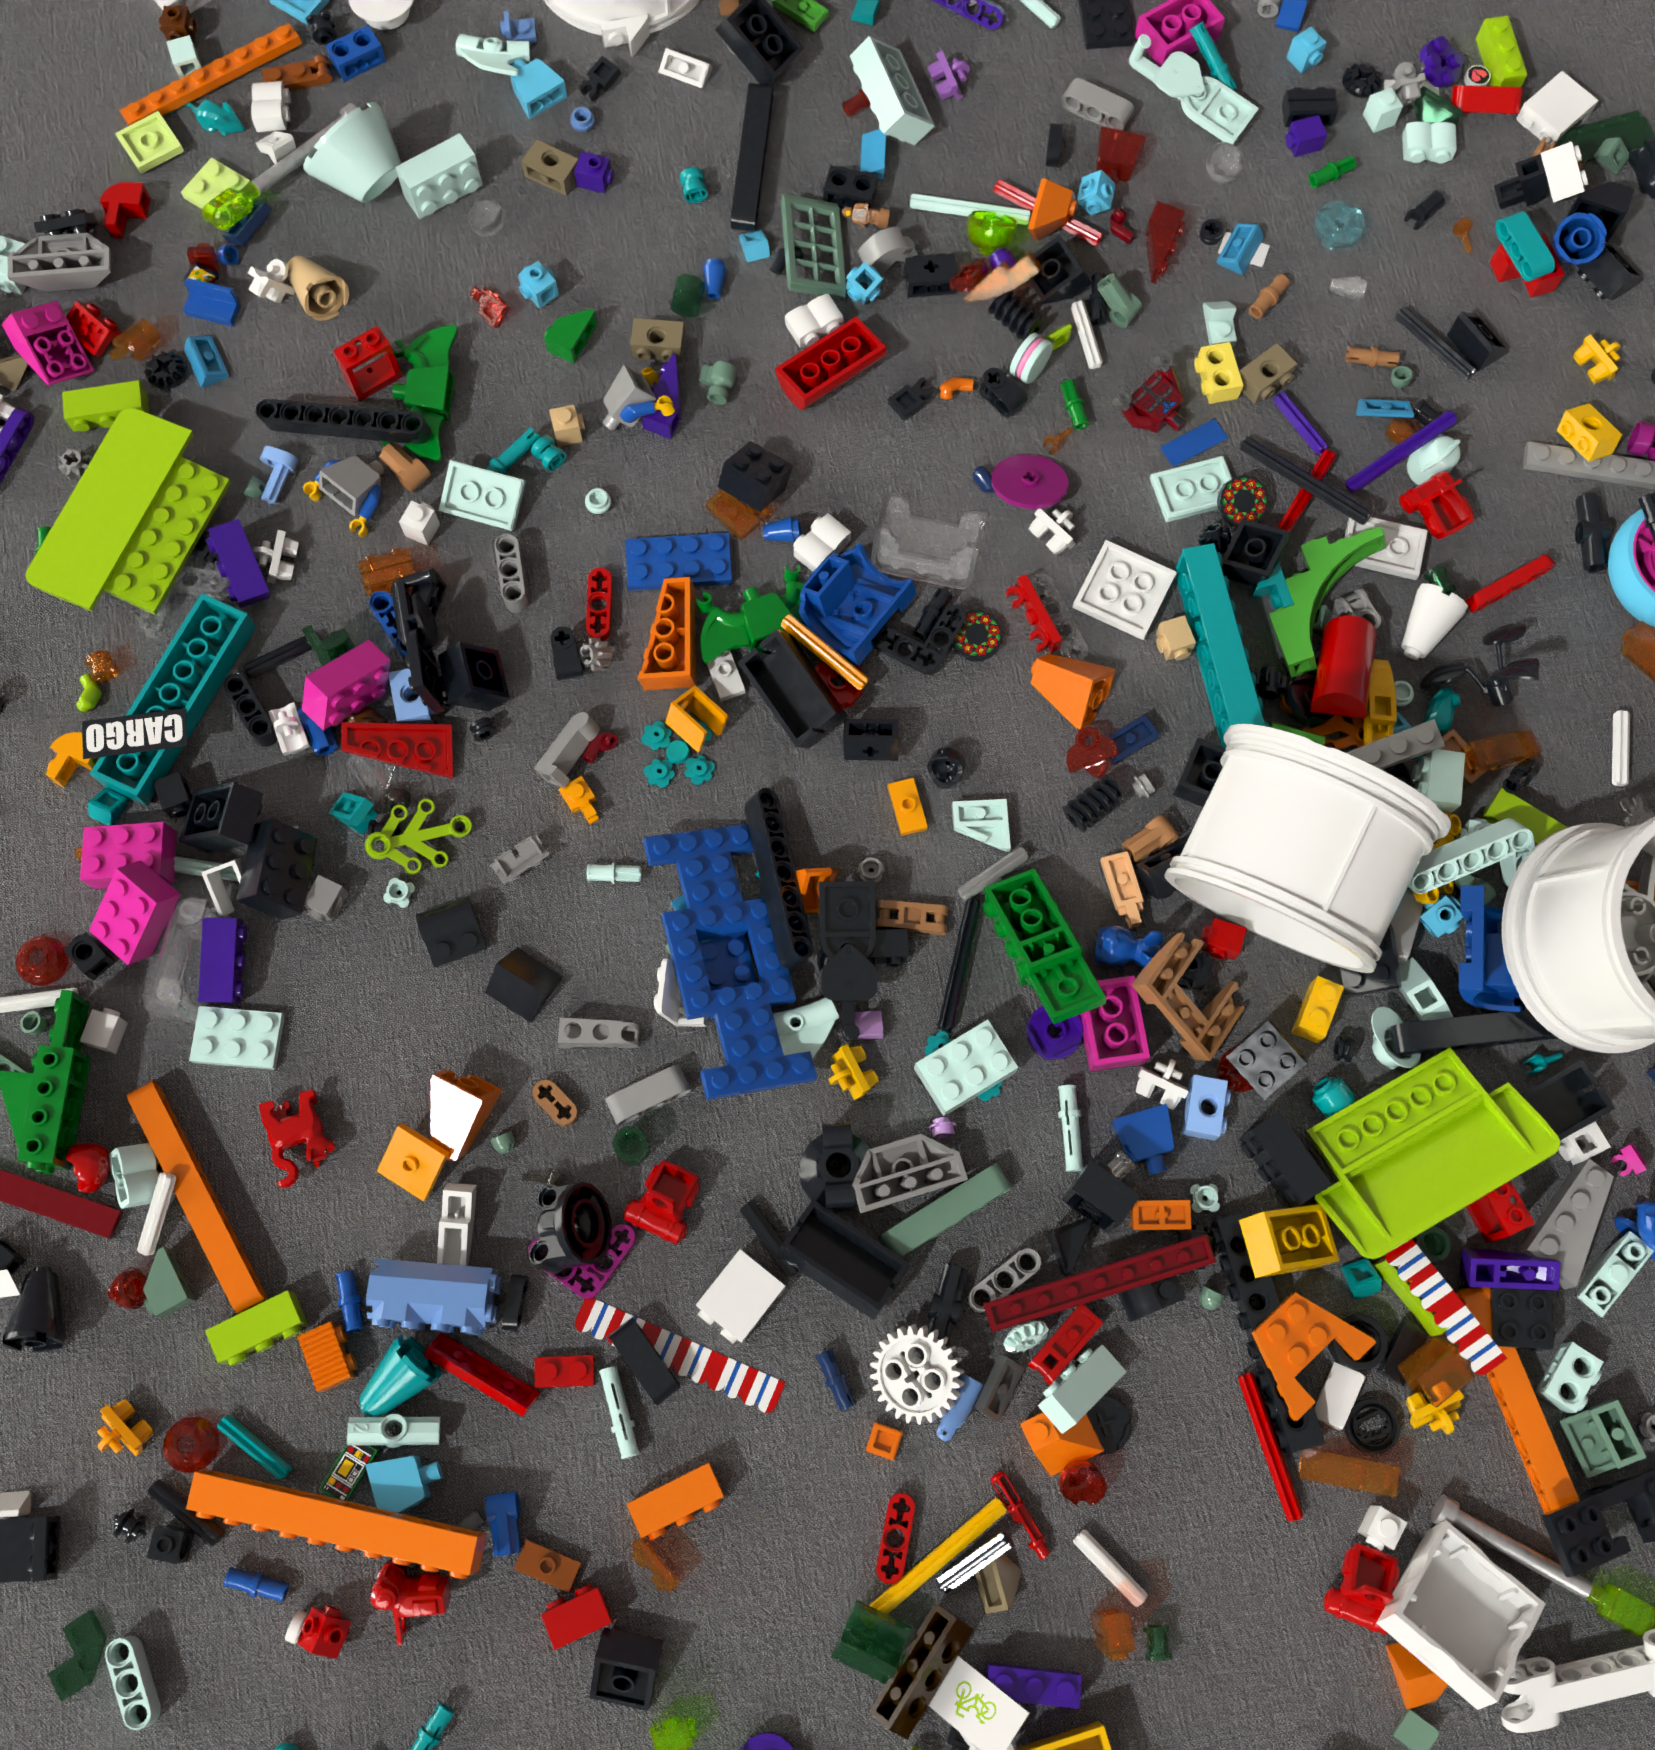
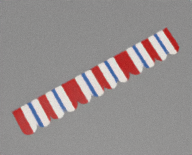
M1413 1239L1385 1255L1386 1261L1390 1265L1399 1266L1397 1270L1399 1278L1403 1281H1411L1409 1285L1411 1293L1417 1297L1424 1296L1421 1301L1423 1308L1428 1312H1435L1434 1321L1439 1327L1447 1328L1446 1336L1448 1340L1452 1343H1460L1458 1347L1460 1355L1465 1359H1473L1471 1361L1473 1372L1478 1375H1485L1508 1359Z
M594 1298L584 1299L575 1319V1327L578 1331L587 1332L591 1329L594 1338L604 1339L633 1317L667 1367L671 1368L674 1365V1370L678 1375L686 1376L691 1372L692 1380L699 1384L704 1383L708 1379L707 1382L710 1389L719 1391L724 1387L725 1394L729 1398H737L741 1394V1400L749 1406L756 1404L758 1401V1408L764 1413H770L775 1409L785 1382ZM608 1336V1342H609L612 1346H614V1344L612 1343V1341L610 1340V1338H609V1336Z

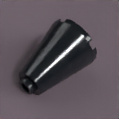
M35 1267L33 1271L26 1274L19 1292L20 1295H18L2 1337V1345L8 1349L22 1351V1346L32 1347V1352H48L61 1349L62 1345H65L66 1335L58 1275L52 1272V1269L49 1267Z

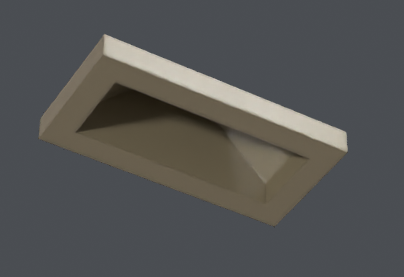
M20 354L0 359V385L14 392L28 366V363Z
M1002 1554L975 1574L986 1614L1010 1610L1014 1604L1022 1570L1005 1554Z

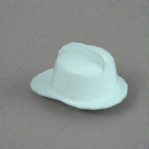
M1439 434L1413 452L1407 462V472L1411 480L1420 485L1434 474L1442 471L1449 473L1460 459L1459 444L1461 441Z
M1376 1008L1372 1014L1371 1023L1374 1031L1372 1050L1377 1060L1390 1069H1395L1399 1066L1404 1068L1416 1067L1420 1062L1421 1054L1397 1056L1390 1027L1403 1023L1402 1020L1390 1008Z

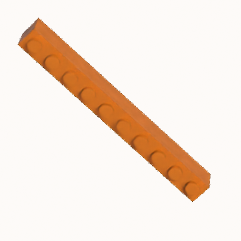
M210 1469L194 1472L186 1509L196 1511V1516L200 1518L214 1519L217 1516L224 1518L223 1522L229 1525H242V1522L252 1524L251 1529L255 1531L269 1532L270 1529L280 1531L279 1536L291 1539L303 1536L308 1538L307 1542L310 1544L325 1545L328 1542L336 1544L335 1549L340 1551L353 1552L354 1549L364 1551L363 1555L370 1558L379 1559L384 1555L392 1557V1562L395 1564L410 1565L411 1562L421 1564L422 1570L439 1572V1569L450 1571L449 1575L451 1577L467 1579L468 1575L470 1576L480 1571L487 1533Z

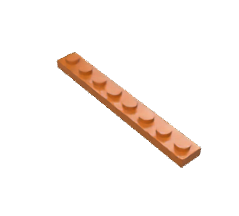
M290 23L280 26L276 30L258 37L255 41L235 49L233 52L214 60L200 69L194 70L187 76L175 80L157 91L151 92L148 96L136 102L128 104L119 111L129 126L159 111L161 116H164L301 45V39Z

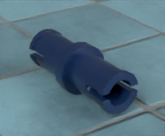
M831 1348L815 1356L827 1380L824 1383L826 1387H830L838 1404L839 1411L857 1404L846 1382V1378H848L846 1372L842 1373L833 1349Z

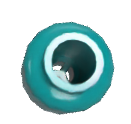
M1325 1077L1313 1088L1312 1101L1327 1118L1355 1102V1094L1340 1078Z

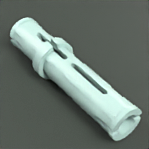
M1076 1085L1058 1086L1061 1107L1058 1116L1062 1119L1066 1172H1079L1084 1168L1079 1128L1081 1110H1078Z
M612 1366L600 1370L599 1373L601 1374L613 1422L611 1430L612 1433L616 1434L621 1459H626L640 1453L633 1432L635 1423L630 1420L625 1395L617 1371L618 1368L617 1366ZM611 1385L614 1386L619 1409H617ZM619 1415H621L622 1420H623V1425H624V1429H625V1432H626L627 1440H625V1437H624V1433H623V1429H622V1425H621V1422H620Z

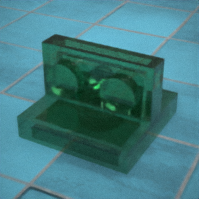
M311 624L301 629L322 666L355 648L345 628L330 633L322 641Z
M856 1600L831 1658L886 1684L888 1679H893L896 1673L901 1653L911 1634L912 1627Z

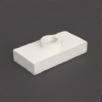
M730 651L724 653L711 663H706L721 702L746 693Z

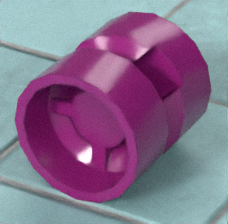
M1641 420L1638 421L1629 437L1626 452L1640 457L1647 454L1648 459L1655 461V425Z

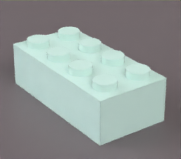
M869 36L850 55L854 65L853 70L861 80L862 90L870 100V108L879 120L880 130L887 136L890 135L902 142L905 141L915 145L935 125L901 51Z

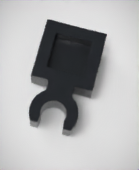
M601 56L587 73L590 80L584 81L579 89L583 95L587 91L592 90L588 96L594 102L599 97V90L603 88L607 91L622 72L618 66Z
M920 378L916 382L915 388L912 389L907 384L888 398V404L904 421L923 407V400L930 399L934 394L933 386L928 390L921 389L925 386V378Z

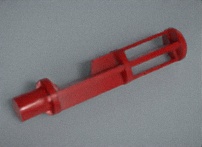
M999 1471L991 1477L990 1482L1006 1506L1007 1511L1015 1523H1022L1031 1538L1028 1546L1035 1550L1040 1560L1046 1558L1051 1553L1045 1545V1537L1040 1532L1024 1502L1007 1477L1006 1472ZM1006 1477L1018 1497L1017 1501H1015L1002 1478ZM998 1482L1010 1505L1006 1504L994 1483Z

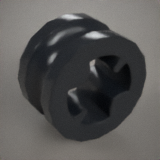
M1215 219L1206 220L1201 226L1200 240L1206 245L1217 244L1223 233L1222 224ZM1209 230H1213L1214 235L1209 234Z
M481 718L470 725L471 732L475 733L473 736L475 741H485L496 734L497 730L495 726H492L493 721L491 718Z
M1337 1036L1334 1043V1060L1340 1061V1059H1344L1345 1062H1351L1354 1052L1353 1038L1348 1037L1347 1040H1344L1342 1036Z

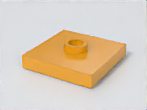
M401 1123L396 1128L377 1172L420 1200L425 1201L429 1197L450 1152L406 1124Z

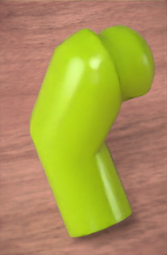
M91 673L80 677V682L85 690L79 697L76 706L78 710L84 713L93 709L102 697L101 690Z

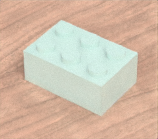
M460 133L395 167L404 197L419 219L433 214L443 206L451 204L458 198L474 192L483 186L475 154Z
M989 1020L984 1021L916 1062L914 1070L943 1116H946L1010 1077L1018 1069L1017 1064Z

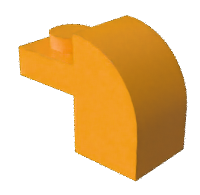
M67 733L57 738L51 744L50 748L57 753V756L48 764L45 775L55 784L65 788L78 765L92 771L100 757L83 759L82 733Z

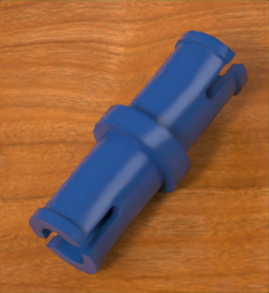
M354 1271L337 1273L335 1278L337 1279L340 1300L337 1302L338 1307L342 1308L345 1333L363 1330L364 1325L359 1306L362 1300L361 1296L357 1294Z
M231 1566L227 1571L223 1586L248 1592L250 1597L256 1598L259 1595L283 1603L290 1583L264 1577V1573L259 1571L254 1574Z

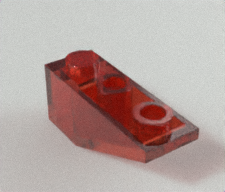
M1157 201L1145 233L1150 279L1154 284H1156L1159 275L1164 276L1169 264L1166 258L1168 255L1173 256L1178 241H1175L1176 235L1181 237L1186 222L1182 221L1185 210Z

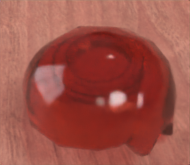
M1076 1461L1066 1465L1061 1471L1058 1480V1487L1062 1497L1071 1501L1074 1505H1077L1080 1501H1086L1093 1506L1105 1497L1108 1488L1101 1470L1089 1461Z

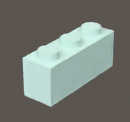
M1103 1344L1095 1351L1088 1348L1077 1358L1080 1363L1077 1367L1072 1364L1060 1375L1063 1379L1060 1384L1055 1381L1043 1392L1046 1398L1038 1407L1062 1434L1075 1425L1127 1372Z

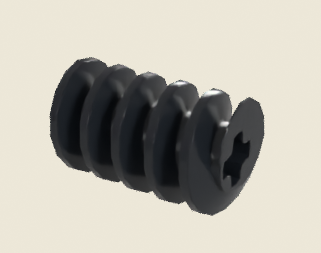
M1009 290L1006 294L1002 293L994 299L989 306L988 312L994 314L996 320H1001L1003 326H1008L1011 333L1016 332V337L1023 339L1024 342L1030 334L1039 333L1043 316L1039 315L1034 319L1036 310L1033 308L1026 312L1029 306L1028 303L1025 302L1019 306L1021 297L1017 296L1012 300L1014 291Z
M1106 775L1100 781L1094 782L1092 788H1086L1084 794H1078L1075 800L1068 801L1067 806H1062V810L1073 826L1085 832L1087 830L1085 822L1090 826L1095 825L1093 816L1099 820L1104 818L1101 810L1110 814L1112 813L1110 804L1116 808L1120 807L1118 798L1122 797V792L1115 781Z

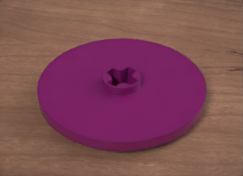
M1028 454L1015 455L1002 460L995 466L991 478L993 490L1002 500L1011 505L1026 509H1042L1057 504L1065 497L1069 484L1066 472L1057 463L1045 457Z

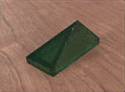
M1422 86L1420 89L1421 97L1416 99L1413 104L1417 122H1427L1430 124L1449 122L1457 125L1463 111L1425 86Z

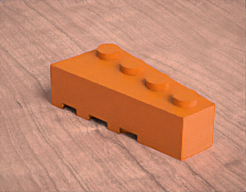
M690 577L667 578L663 580L656 607L655 621L650 629V640L644 652L642 670L639 671L638 681L644 691L691 688L696 685V589Z

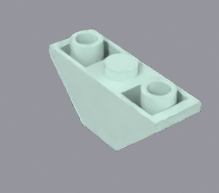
M1412 957L1404 965L1400 964L1399 970L1402 987L1399 990L1419 1021L1453 1018L1446 1001L1416 960Z
M1631 1231L1627 1232L1607 1249L1588 1270L1582 1279L1577 1298L1597 1315L1603 1317L1654 1250L1646 1246Z

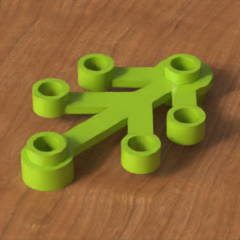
M422 799L417 806L416 814L404 833L391 837L398 823L404 821L408 815L405 806L395 805L390 812L391 817L382 831L374 832L367 837L365 850L374 859L390 858L402 865L405 871L411 875L417 874L422 866L420 860L415 857H407L395 849L396 847L405 845L431 860L434 867L443 868L448 863L447 854L443 851H436L422 841L448 835L463 838L471 831L472 824L468 817L457 815L451 819L449 824L419 830L425 818L431 815L435 808L432 800ZM428 803L431 806V810L424 812L421 809V804ZM396 809L403 810L404 816L402 818H397L394 815ZM462 823L464 831H456L455 824ZM377 841L382 842L384 849L381 851L376 850L374 843ZM442 855L445 862L437 864L435 856ZM411 861L416 862L418 869L415 871L410 870L408 863Z

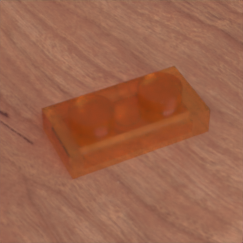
M639 1537L630 1545L634 1549L631 1553L632 1557L641 1568L647 1565L654 1574L650 1579L661 1592L666 1589L670 1594L680 1584L679 1580L644 1537Z

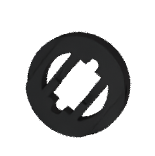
M1365 1399L1353 1405L1344 1430L1349 1442L1359 1451L1368 1454H1381L1387 1452L1396 1444L1400 1434V1424L1396 1413L1388 1404L1377 1399ZM1364 1409H1375V1411L1356 1419L1358 1414ZM1379 1415L1380 1418L1385 1417L1387 1419V1422L1384 1423L1385 1428L1373 1435L1364 1438L1363 1435L1358 1436L1356 1434V1431L1359 1430L1358 1424ZM1387 1434L1382 1442L1375 1445L1368 1444V1442Z

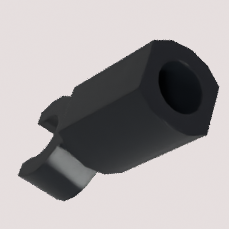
M1437 190L1433 191L1416 206V209H1410L1403 221L1407 222L1413 218L1417 221L1413 229H1419L1424 220H1427L1445 204V197Z

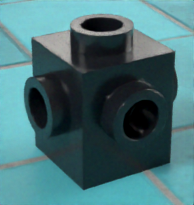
M1199 950L1177 984L1183 989L1190 990L1193 988L1201 991L1207 983L1215 959L1204 956L1203 952Z

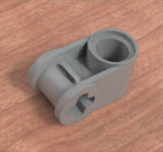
M1356 589L1354 594L1345 598L1339 597L1335 600V609L1339 616L1352 615L1364 618L1377 631L1381 623V617L1363 589Z

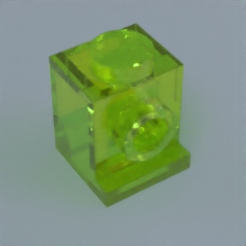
M675 1715L663 1720V1727L659 1728L657 1722L649 1726L655 1750H686L694 1747V1737L699 1736L694 1717L680 1719L679 1715Z

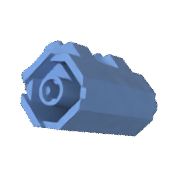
M387 1259L375 1260L374 1264L379 1267L378 1270H371L366 1295V1306H372L373 1313L367 1312V1319L372 1320L371 1325L383 1328H396V1323H401L402 1328L425 1331V1325H431V1330H436V1332L454 1333V1328H461L460 1332L465 1334L483 1335L484 1330H489L490 1324H497L499 1307L495 1306L496 1294H501L502 1277H498L495 1269Z

